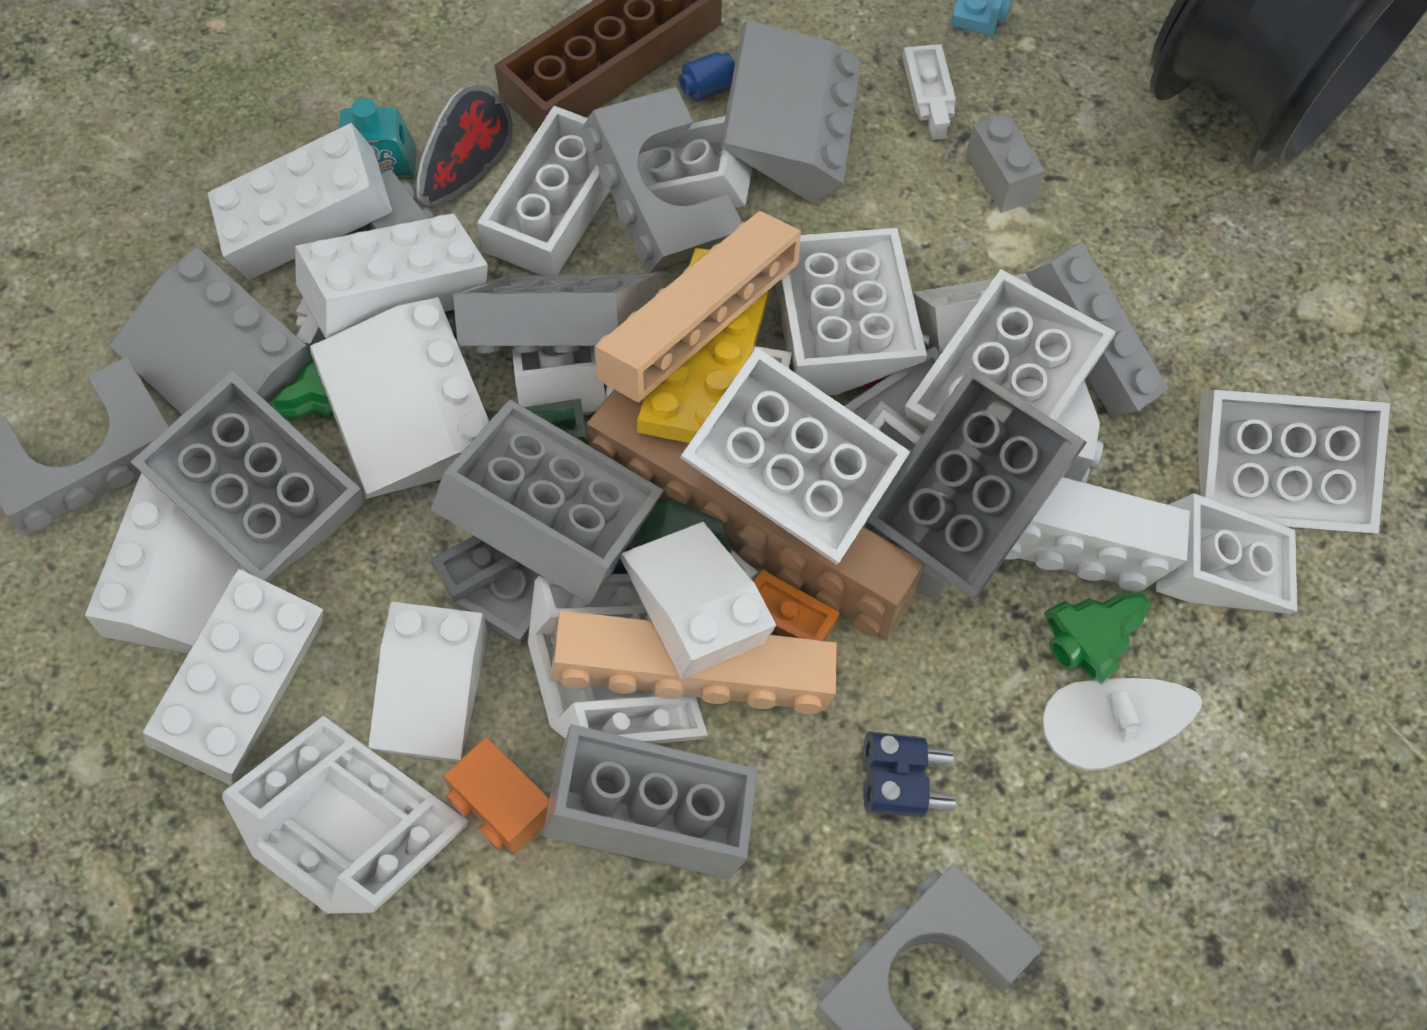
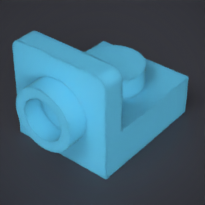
M957 0L950 26L994 36L998 21L1006 22L1011 0Z

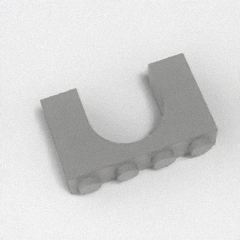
M677 87L595 109L591 112L581 129L583 143L586 149L592 152L599 167L601 181L606 188H609L617 204L618 217L623 224L627 225L634 240L635 252L638 258L644 261L649 273L691 260L695 248L711 250L714 245L721 243L742 223L729 194L690 206H678L669 204L655 196L641 178L638 169V155L648 150L679 142L693 124V120Z
M127 356L87 376L109 416V429L104 442L87 459L64 467H51L37 463L32 459L22 439L6 418L0 420V506L8 520L22 537L31 532L45 529L52 521L73 510H79L88 506L94 499L113 489L128 485L141 474L130 461L169 427Z
M953 863L943 874L935 869L916 889L922 896L910 909L902 903L888 917L883 925L889 931L877 943L869 938L857 949L850 958V961L855 966L843 979L835 973L819 989L815 996L821 1002L817 1005L814 1015L829 1030H914L896 1010L890 997L888 986L891 963L906 949L920 944H939L949 947L961 954L1003 994L1040 953L1043 947Z

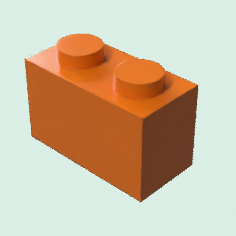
M487 737L443 776L450 791L446 795L447 800L462 816L465 817L471 812L482 823L478 830L495 849L498 850L504 845L515 855L544 827L549 798Z

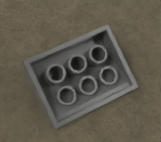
M970 366L906 458L866 521L973 599H977L1087 442Z

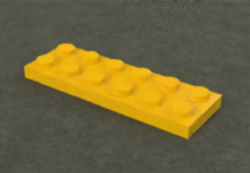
M695 248L689 266H693L710 250ZM771 288L644 398L637 419V433L687 443L692 441L753 353Z

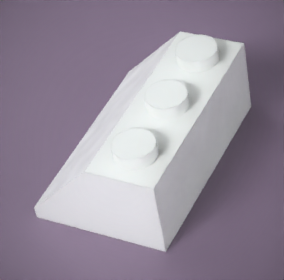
M1026 273L1013 275L1033 286ZM993 279L913 292L923 333L929 334V349L935 346L941 355Z

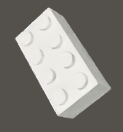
M553 106L477 222L482 252L538 275L559 274L610 191L601 181L599 167L592 152H589L583 143L581 129L588 118Z
M352 123L208 192L222 255L248 280L295 259L296 245L343 236L393 212L375 151Z
M454 213L295 246L296 286L325 338H329L393 307L438 297L444 312L454 310L453 294L484 284L487 279L488 264Z
M1062 477L1005 559L1020 558L1036 562L1039 568L1045 570L1063 569L1078 573V577L1084 580H1106L1118 583L1120 588L1127 591H1142L1187 562L1190 511Z
M238 568L142 732L145 745L232 786L321 627L323 609Z

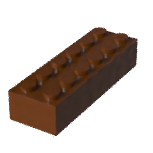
M593 0L496 63L495 72L498 92L504 101L536 131L553 106L586 117L593 110L598 109L721 25L722 0Z

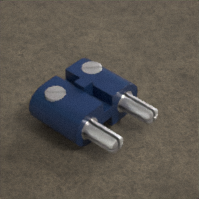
M869 731L865 736L863 744V771L867 772V779L863 782L865 810L869 813L923 818L928 809L953 811L956 807V797L953 794L930 792L929 777H925L924 769L929 766L928 764L951 766L954 761V752L950 749L928 747L924 737Z

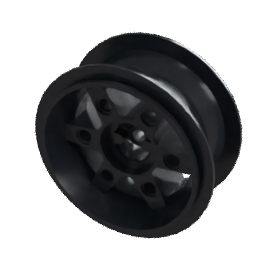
M1176 0L1154 44L1151 55L1153 73L1150 80V92L1157 100L1164 101L1181 93L1194 82L1215 87L1247 111L1260 133L1250 152L1247 162L1248 169L1252 172H1259L1273 162L1284 166L1298 157L1321 136L1369 84L1427 12V0Z

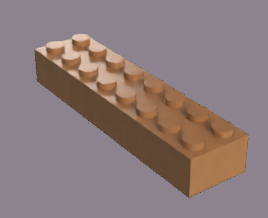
M615 389L611 392L587 423L589 446L662 488L664 491L656 505L664 509L672 520L682 525L688 523L691 526L704 522L722 545L728 546L737 552L753 568L760 569L762 567L774 574L778 579L835 609L841 615L853 621L854 626L863 634L870 637L878 636L885 641L889 639L914 600L924 562L862 527L841 561L836 565L682 460L680 457L689 443L637 433V419L644 400L637 403Z

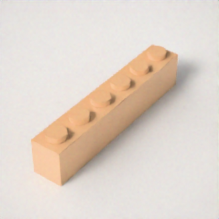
M758 211L745 223H741L726 239L714 245L709 253L693 266L687 267L681 276L666 288L659 290L653 299L638 311L631 313L625 322L599 340L598 344L595 345L597 380L639 403L799 264L801 230L762 211Z
M560 610L555 629L550 681H558L566 687L575 689L594 685L608 687L610 691L620 694H629L639 690L655 692L658 697L665 699H676L684 695L701 697L704 702L711 704L738 701L747 702L750 707L756 709H770L774 706L791 707L794 711L801 714H815L820 711H826L836 695L837 643L770 635L762 646L680 679L652 621Z

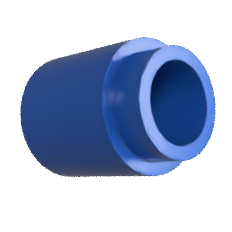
M715 52L683 64L682 73L679 74L678 80L684 95L690 96L694 101H699L730 89L735 67L734 59L727 52L723 54Z

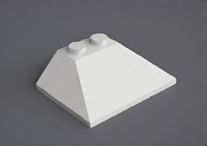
M611 574L591 604L581 600L543 576L537 577L534 584L528 646L548 721L552 729L566 738L568 729L573 724L652 744L701 740L708 736L696 697L683 695L676 699H665L658 697L655 692L636 690L633 693L620 694L612 692L608 687L589 685L586 688L575 689L566 687L558 681H550L555 629L560 610L647 620L649 615L629 574Z
M322 716L223 792L222 796L252 856L327 914L374 913L464 830L468 824L466 818L325 716Z

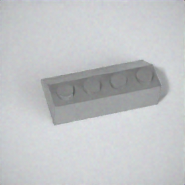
M571 724L551 788L542 837L731 879L747 860L757 769Z

